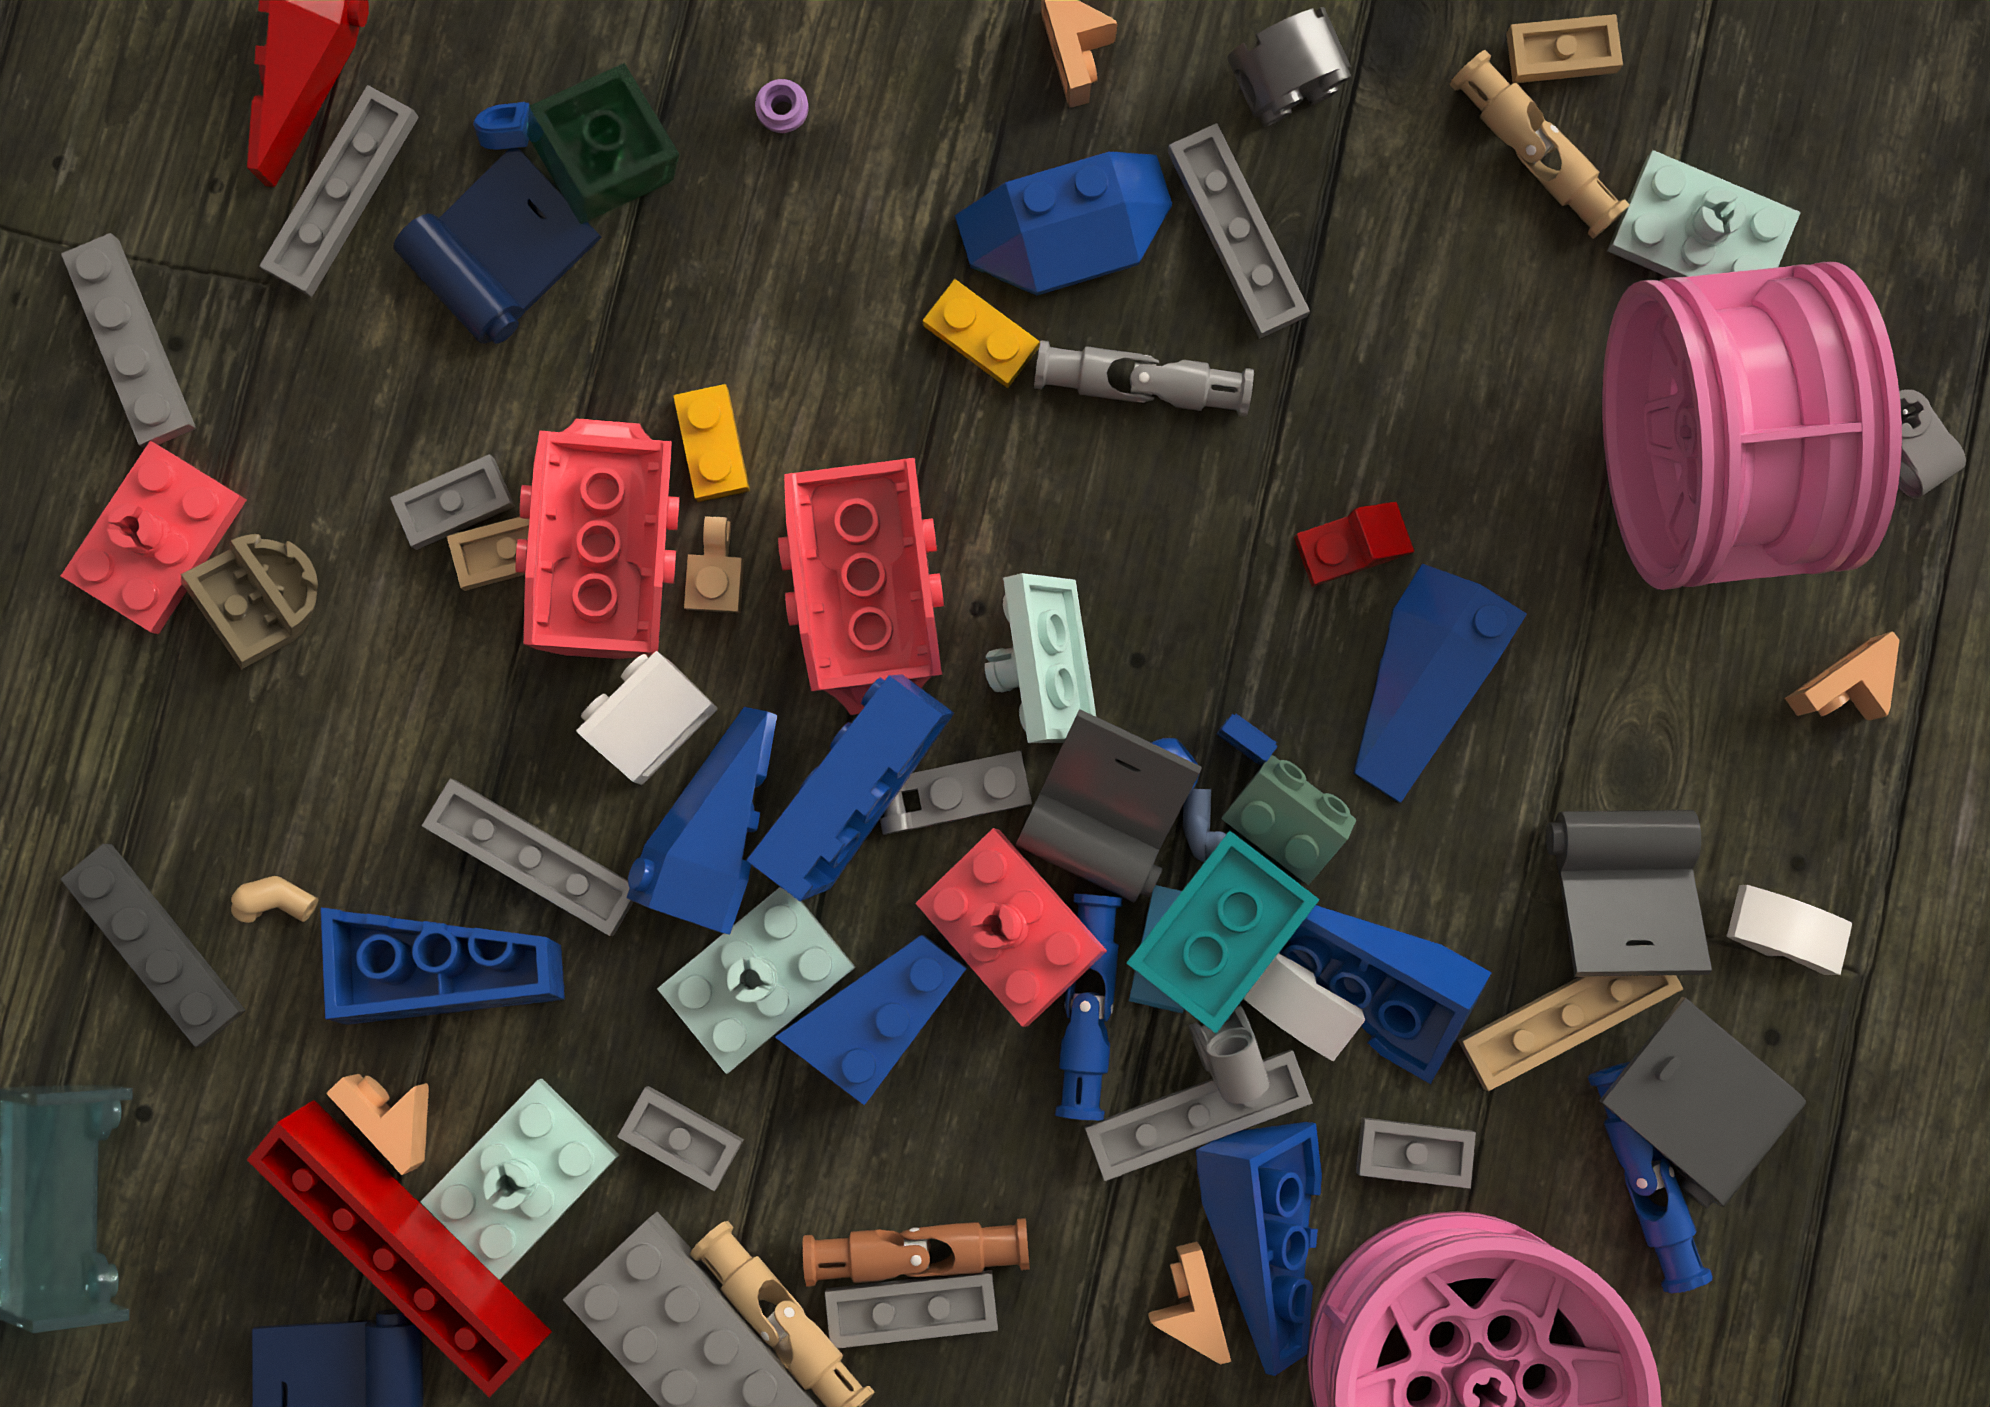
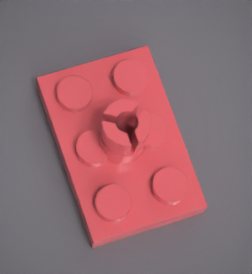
M150 440L61 574V577L149 632L159 635L187 592L181 583V574L209 559L247 499Z
M993 828L915 903L1022 1027L1029 1026L1107 952L1104 946L999 829Z

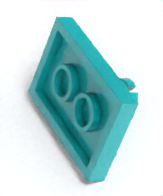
M1229 831L1127 961V964L1216 1034L1320 899Z

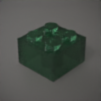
M625 63L536 102L528 108L527 136L580 225L674 180L679 152Z

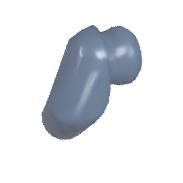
M1193 789L1183 805V831L1193 856L1202 862L1209 858L1226 836L1224 832L1210 831L1211 789Z

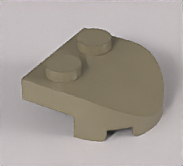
M259 534L241 536L230 541L229 550L181 574L182 585L241 670L296 640L309 625L315 610L318 589L316 571L306 554L289 541L283 544L273 540L261 539Z

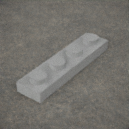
M369 85L366 86L259 267L266 273L312 297L418 120L419 117L413 109Z
M1213 124L1170 144L1168 154L1258 338H1263L1306 318L1310 310L1218 124Z
M109 233L61 253L138 445L146 448L150 440L159 445L195 430L196 426L119 239Z
M449 779L422 824V827L609 936H614L634 902L626 898L630 889L628 880L457 780Z
M1290 1049L1263 1059L1270 1086L1261 1097L1243 1104L1226 1102L1221 1097L1212 1078L1084 1126L1104 1181L1313 1104L1293 1050Z

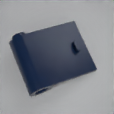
M517 147L510 148L442 216L438 218L433 214H425L412 220L396 237L393 249L479 343L485 344L493 341L495 344H499L515 332L519 325L517 320L602 237Z
M399 1309L376 1312V1320L254 1327L252 1329L253 1407H423L422 1331Z

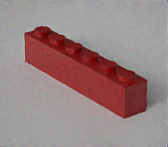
M315 1100L277 1122L247 1158V1161L489 1398L551 1334L552 1331Z

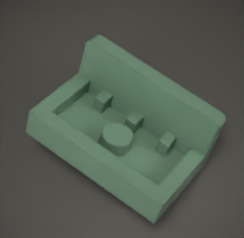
M1271 755L1268 761L1261 765L1258 772L1229 806L1221 819L1309 885L1348 840L1356 819L1350 814L1349 808L1341 799L1329 793L1323 794L1306 781L1305 774L1295 764L1287 760L1280 761Z

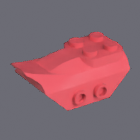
M577 418L562 432L539 431L532 486L522 485L520 495V518L529 519L528 540L518 539L516 547L515 570L517 573H525L524 645L537 650L566 656L611 659L637 658L642 654L650 656L655 651H658L663 583L674 584L676 551L665 550L666 529L677 530L679 497L668 496L672 441L652 440L644 432L641 425L637 423Z
M915 458L784 474L788 537L778 538L782 570H792L795 592L785 593L786 610L789 625H799L811 691L824 690L835 697L850 715H856L865 707L861 704L865 693L880 677L886 680L889 675L903 674L922 689L932 676L942 675L934 607L944 606L940 573L929 574L927 553L936 552L937 545L933 518L922 520Z

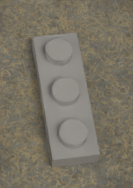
M986 1270L979 1274L933 1276L826 1288L825 1290L829 1339L836 1348L998 1331L992 1270Z

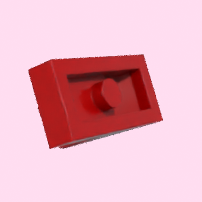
M1397 502L1359 507L1354 509L1347 517L1297 533L1294 536L1311 587L1415 552Z

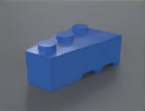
M921 935L778 1034L775 1038L865 1105L967 967L925 935Z

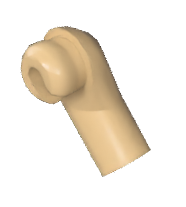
M271 876L242 884L237 888L231 897V902L233 903L231 912L237 920L250 923L254 922L257 917H260L262 912L277 907L296 919L305 922L314 912L318 904V898L279 876Z

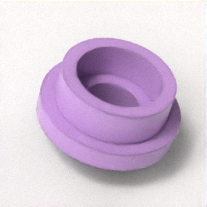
M777 79L767 83L761 88L755 101V109L759 121L764 127L776 133H788L796 130L804 123L808 115L809 106L804 90L790 80ZM782 101L792 105L791 110L784 115H778L773 111L774 106Z

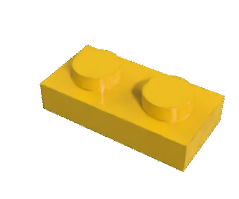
M956 279L953 280L923 319V326L1006 388H1009L1040 346L1039 340Z
M722 384L673 395L693 492L697 502L750 491L727 385Z

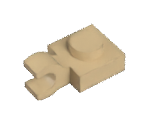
M705 516L703 531L704 555L688 554L684 608L686 610L741 613L744 560L737 557H728L731 522L727 521L725 517Z

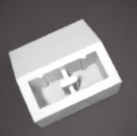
M655 651L649 658L645 654L636 658L621 675L625 682L610 697L606 694L597 697L582 713L581 718L585 722L576 730L578 734L632 782L643 785L718 710L672 662L658 651Z

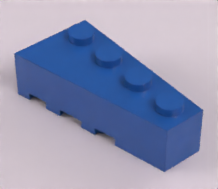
M903 674L889 675L886 680L880 677L870 686L861 701V704L865 706L853 723L848 722L838 732L830 745L831 751L808 775L801 785L799 793L746 860L798 901L831 889L954 715V712Z
M321 907L325 1019L349 1025L565 1000L561 945L547 937L458 927L428 921L420 922L397 919L375 914L344 912L342 910Z

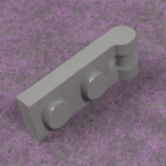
M1021 751L912 773L884 812V817L879 819L882 834H894L1032 805ZM918 790L922 810L906 813L902 793Z

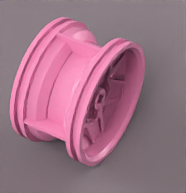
M1820 262L1811 265L1801 264L1787 267L1666 278L1660 281L1646 280L1636 282L1628 287L1616 307L1607 340L1603 371L1602 420L1609 488L1617 523L1628 554L1642 578L1656 589L1667 590L1682 586L1696 587L1710 583L1786 575L1849 571L1864 565L1879 548L1888 529L1895 506L1901 468L1902 418L1898 378L1888 333L1878 306L1860 277L1849 267L1841 263Z
M1461 1211L1435 1212L1415 1216L1383 1229L1352 1252L1338 1268L1318 1303L1312 1321L1308 1343L1307 1366L1309 1387L1314 1407H1662L1660 1382L1650 1345L1639 1322L1618 1293L1597 1273L1580 1261L1550 1246L1541 1238L1515 1224L1484 1214ZM1466 1279H1495L1481 1300L1474 1306H1468L1447 1285ZM1556 1312L1565 1324L1574 1346L1550 1343L1549 1335ZM1498 1316H1509L1511 1328L1507 1337L1497 1342L1489 1341L1487 1330L1490 1322ZM1440 1322H1452L1454 1335L1450 1343L1442 1348L1432 1347L1429 1342V1335L1433 1327ZM1397 1323L1408 1347V1356L1377 1368L1383 1344L1389 1332ZM1544 1364L1546 1372L1542 1384L1534 1389H1524L1522 1382L1525 1371L1532 1365ZM1416 1377H1430L1432 1388L1429 1395L1420 1401L1408 1400L1406 1393L1409 1383ZM1476 1383L1481 1384L1477 1389L1473 1390Z

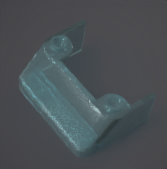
M112 1085L0 1088V1320L31 1333L129 1321V1309L110 1302V1298L115 1297L118 1291L117 1268L113 1263L108 1264L104 1254L97 1252L98 1141L107 1140L111 1130L118 1128L121 1120L120 1100H133V1088Z

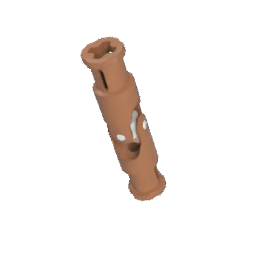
M1026 1218L1017 1219L1015 1225L981 1227L979 1222L911 1228L902 1233L880 1229L852 1231L848 1238L815 1240L813 1235L803 1236V1270L806 1287L815 1286L817 1280L851 1278L854 1283L883 1281L895 1278L900 1274L910 1277L983 1273L985 1267L1019 1265L1021 1270H1030ZM929 1239H937L947 1243L953 1252L944 1260L929 1264V1251L931 1247Z

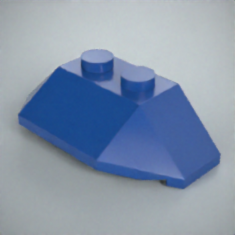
M1106 152L1005 182L957 213L955 220L970 268L982 273L986 272L1003 282L1037 296L1139 265L1162 222L1172 208V201L1157 155Z

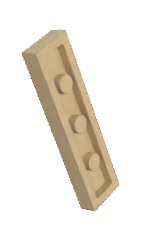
M1676 975L1578 977L1458 1041L1483 1089L1490 1091L1683 990V987Z

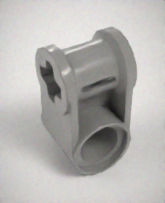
M1901 390L1899 393L1902 418V452L1898 488L1909 497L1920 498L1963 469L1966 465V457L1961 445L1949 434L1932 409L1928 399L1915 390ZM1911 406L1916 408V410L1910 413L1906 410Z
M1238 1006L1233 1011L1232 1015H1230L1216 1034L1205 1025L1200 1026L1197 1022L1189 1025L1190 1033L1206 1072H1210L1221 1097L1226 1102L1243 1104L1261 1097L1270 1086L1269 1078L1255 1035L1241 1006Z

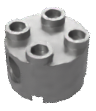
M1320 7L1316 12L1312 8L1286 18L1256 34L1255 36L1258 40L1256 48L1248 51L1243 42L1228 55V62L1244 93L1254 118L1259 117L1263 127L1272 125L1292 113L1290 108L1299 104L1305 97H1307L1310 105L1326 100L1339 91L1337 86L1351 78L1349 72L1351 65L1324 7Z

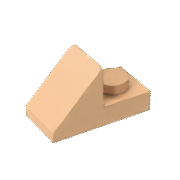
M1041 0L1040 12L1068 107L1072 108L1087 104L1090 100L1091 83L1098 80L1095 62L1090 50L1115 42L1117 22L1079 0Z
M1891 631L1870 638L1787 696L1785 700L1797 716L1818 711L1821 716H1825L1851 699L1866 720L1886 717L1891 707L1899 647L1898 637Z
M360 1074L342 1077L326 1093L401 1175L417 1169L425 1161L429 1093L427 1083L413 1087L392 1108L386 1103L390 1099L386 1090L370 1076L363 1078Z
M1197 1241L1177 1246L1176 1250L1180 1262L1170 1265L1178 1298L1189 1296L1190 1302L1149 1312L1150 1322L1155 1327L1220 1365L1229 1363L1231 1358L1203 1251Z

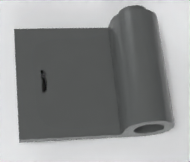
M1079 709L1015 846L1133 903L1139 894L1149 898L1163 869L1154 864L1157 854L1196 782L1202 767Z
M1691 809L1559 811L1555 822H1549L1547 825L1546 846L1549 855H1556L1574 976L1709 975L1712 967L1693 872L1701 850V829L1695 811Z
M1681 997L1599 1100L1607 1109L1679 1168L1677 1172L1684 1179L1680 1189L1706 1209L1713 1202L1721 1207L1726 1206L1806 1104V1100L1800 1093L1685 997Z

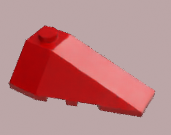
M259 0L258 11L269 13L267 43L264 46H255L254 64H259L263 95H256L251 103L247 168L265 186L276 187L355 48L359 27H364L368 20V0Z

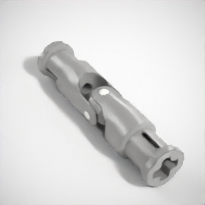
M1040 340L1034 388L1043 389L1045 385L1070 387L1077 389L1079 395L1130 402L1152 401L1154 397L1150 396L1157 395L1160 399L1171 403L1177 408L1202 411L1204 406L1236 410L1238 416L1247 417L1252 395L1254 369L1245 368L1242 373L1210 369L1208 363L1191 360H1181L1164 366H1156V364H1159V360L1149 355L1087 346L1083 351L1050 347L1049 341ZM1122 360L1135 361L1134 370L1130 375L1132 394L1119 392L1109 384L1107 371L1113 363ZM1211 386L1233 389L1235 393L1213 390Z

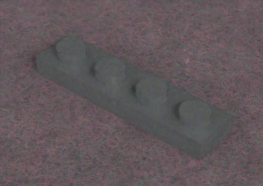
M103 843L61 878V881L195 1048L206 1045L246 1011L112 844Z

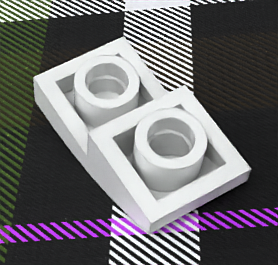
M1739 885L1727 937L1767 956H1785L1823 975H1841L1852 923L1798 900L1757 887Z
M1279 953L1244 997L1250 1005L1281 1029L1331 1061L1336 1059L1365 1021L1361 1008L1316 984L1313 972Z

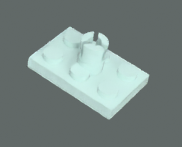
M1652 150L1644 162L1628 200L1630 206L1623 212L1607 251L1669 278L1777 268L1801 212Z
M1025 573L1004 577L1005 596L1003 598V609L1007 620L1010 622L1013 647L995 649L987 653L986 659L989 661L985 663L987 681L990 687L997 693L1011 691L1017 687L1020 688L1022 703L1019 709V717L1022 727L1026 731L1028 743H1064L1079 709L1096 716L1076 580Z
M779 887L733 925L730 935L722 934L657 989L722 1070L728 1074L856 967L804 903L798 901L783 888Z
M539 1079L426 1195L421 1203L500 1280L619 1157V1154L543 1079Z

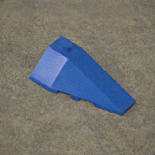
M1425 564L1420 565L1392 610L1388 626L1389 633L1383 658L1380 659L1377 683L1371 708L1367 714L1353 774L1393 800L1401 803L1501 657L1527 613L1481 584Z
M743 707L646 842L641 856L633 863L628 876V886L630 889L626 897L627 899L728 935L731 934L749 880L751 864L748 861L742 860L747 832L757 831L760 812L754 811L752 800L754 789L760 786L767 777L777 720L776 714Z
M1315 905L1279 952V954L1313 972L1316 984L1361 1008L1365 1018L1361 1027L1372 1036L1368 1044L1382 1057L1429 1084L1435 1078L1492 972L1441 944Z
M1312 1122L1241 1130L1214 1140L1196 1150L1197 1174L1200 1182L1202 1205L1264 1371L1272 1376H1276L1308 1354L1313 1285L1304 1278L1308 1249L1316 1248L1318 1229L1309 1227L1311 1195L1321 1194L1322 1182L1316 1123Z

